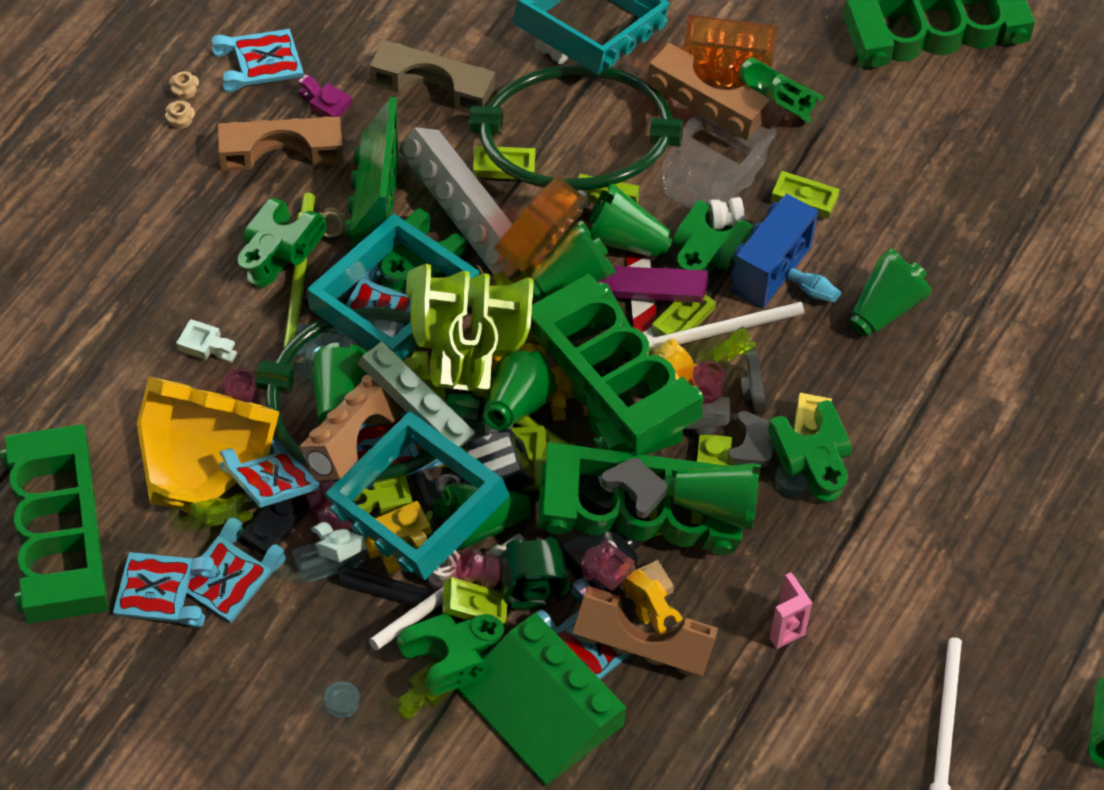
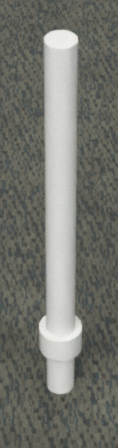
M802 302L793 303L654 338L652 335L646 336L649 341V355H652L656 348L669 339H675L679 345L804 314Z
M516 534L504 544H496L485 553L484 558L456 578L472 583L493 567L496 568V560L507 549L506 544L514 539H524L523 536ZM444 586L370 638L369 643L374 650H379L400 635L402 630L414 625L443 604Z
M958 638L948 639L934 783L930 784L929 790H951V787L948 785L962 644V641Z

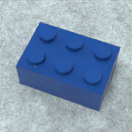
M787 193L779 203L775 201L769 208L764 222H758L755 225L746 244L741 243L734 253L733 260L736 262L731 273V278H733L731 292L764 309L788 279L790 270L796 268L812 248L818 210Z

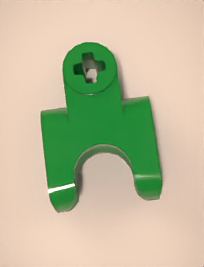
M755 58L747 59L741 66L738 74L740 82L781 105L782 108L808 123L812 121L810 114L818 100L823 102L825 99L821 94L800 82L793 81Z
M277 198L269 199L245 229L243 241L246 246L238 256L240 267L244 271H248L247 278L250 284L257 288L266 287L276 280L278 274L288 262L294 265L301 264L326 232L324 216L313 211H307L297 221L286 225L290 219L286 203Z
M698 200L679 226L673 239L672 245L681 250L677 256V269L707 271L708 277L715 266L730 272L736 262L733 260L734 253L741 243L746 244L750 239L753 224L740 220L730 230H714L707 225L709 221L708 211L711 205Z
M416 209L404 220L425 235L430 230V214L423 209ZM458 233L452 234L444 241L437 242L462 260L466 256L469 247L468 240ZM400 243L382 261V286L406 295L407 272L423 264L430 263ZM431 265V278H441L443 272Z
M829 400L818 403L814 412V421L818 432L814 435L804 436L792 429L788 419L784 416L769 419L768 434L786 474L791 477L803 473L812 495L821 502L828 503L838 499L848 478L847 470L841 459L850 457L852 455V448L833 403Z
M442 614L402 630L396 645L407 658L425 655L440 661L430 668L425 682V686L434 696H439L478 680L485 673L487 664L483 659L501 640L504 634V625L497 617L489 614L478 615L475 618L458 624L455 623L449 614Z

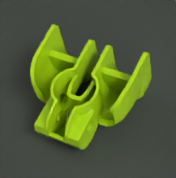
M423 264L407 272L406 295L411 300L410 321L412 335L418 346L432 349L430 377L434 386L478 392L490 390L492 356H504L505 354L515 353L524 344L528 336L532 315L534 286L532 278H525L506 286H489V274H480L470 279L469 271H461L446 278H431L430 264ZM467 304L472 308L470 340L464 339L462 330L463 316L467 314Z

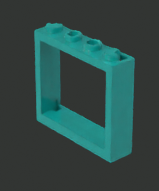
M517 0L512 23L598 75L606 68L613 67L617 60L624 55H629L641 42L645 43L652 34L658 30L661 31L666 26L669 20L666 16L670 2L667 0H610L640 19L603 46L546 13L562 0Z
M392 214L307 289L309 309L370 351L380 342H383L404 361L407 357L411 358L419 347L412 335L411 322L391 338L337 299L400 243L449 277L461 271H469L471 279L478 276L479 271L396 214Z
M410 411L325 493L332 505L329 510L337 516L339 521L344 522L347 520L350 522L353 530L358 535L364 536V540L368 537L371 538L376 548L384 556L389 557L393 555L398 559L397 563L405 572H415L424 580L509 497L503 479ZM413 442L478 488L417 550L352 502Z

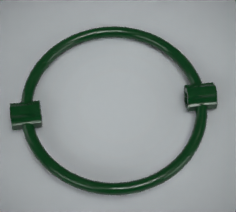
M581 64L554 66L531 72L503 87L488 102L486 107L471 106L469 129L471 132L479 133L485 153L498 168L524 183L553 190H592L607 187L609 183L615 185L624 182L652 166L662 156L668 146L681 147L683 140V121L673 119L670 107L664 97L652 86L646 84V81L610 67L598 75ZM590 76L623 83L638 90L651 100L660 115V118H652L650 143L654 146L645 156L618 171L588 178H557L523 169L500 153L493 141L492 134L502 133L504 113L500 107L506 100L526 87L561 77Z
M383 307L351 309L365 320H387L406 325L411 322V313L398 309ZM324 319L313 323L296 335L282 350L275 362L263 360L259 363L257 369L256 387L266 390V407L279 411L274 434L285 450L306 467H308V464L302 454L300 445L289 434L281 418L278 396L279 392L288 394L292 390L295 367L289 363L296 353L316 336L334 328L332 324ZM460 389V393L451 392L448 395L446 404L467 425L477 426L480 424L483 397L473 396V391ZM425 450L407 461L388 466L372 482L393 479L412 473L436 458Z

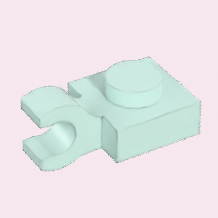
M190 319L176 343L178 351L207 360L210 353H212L221 361L232 363L237 355V351L232 350L235 342L227 338H220L219 328Z
M326 522L311 528L312 532L317 533L321 541L315 543V546L319 549L320 555L341 562L367 549L364 536L349 532V530L333 531Z

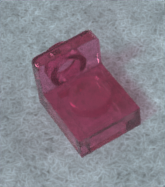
M605 539L597 547H591L582 558L583 578L590 581L595 577L611 591L635 570V562Z

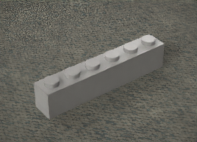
M414 127L398 149L494 276L496 278L520 279L537 255L439 130Z

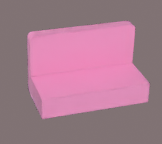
M791 572L784 575L779 605L775 608L769 638L776 649L806 634L812 607L811 600Z

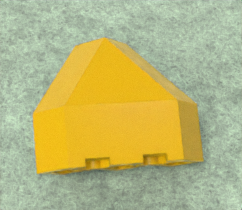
M148 377L137 421V429L150 504L180 509L193 516L198 514L238 483L230 473H224L220 469V463L224 461L222 456H220V451L232 448L241 464L268 456L279 411L252 402L247 403L232 399V397L215 392L191 388L189 385Z

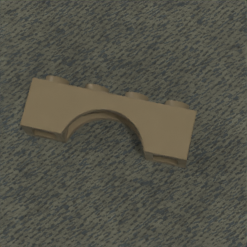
M382 40L370 64L371 85L399 93L405 87L415 83H435L445 88L451 94L455 110L469 114L471 106L486 107L495 92V72L483 67L465 64L455 59L434 55L428 51L413 49L400 43Z

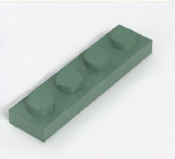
M380 342L364 354L357 364L407 413L409 411L460 448L475 434L383 342Z

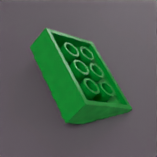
M397 97L389 98L362 133L360 146H355L354 164H358V170H352L351 189H355V195H349L348 213H352V220H346L345 238L351 239V250L393 214L399 160Z
M536 612L512 629L486 655L483 660L487 664V669L478 680L457 688V691L545 787L617 732L625 723V705Z

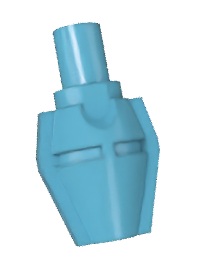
M792 268L788 273V279L799 284L802 291L815 300L835 302L841 296V291L822 275L810 274L808 272L803 273L795 268Z

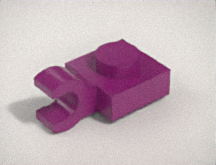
M306 74L298 82L302 86L298 94L310 100V110L322 117H341L352 105L351 96L329 83L321 88L314 78Z

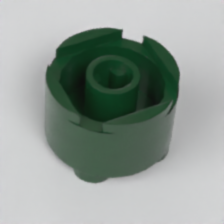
M545 538L543 540L527 542L524 539H514L506 544L507 549L496 560L497 573L505 603L509 601L511 607L516 610H536L547 607V600L556 597L558 602L568 594L570 583L562 550L557 539Z

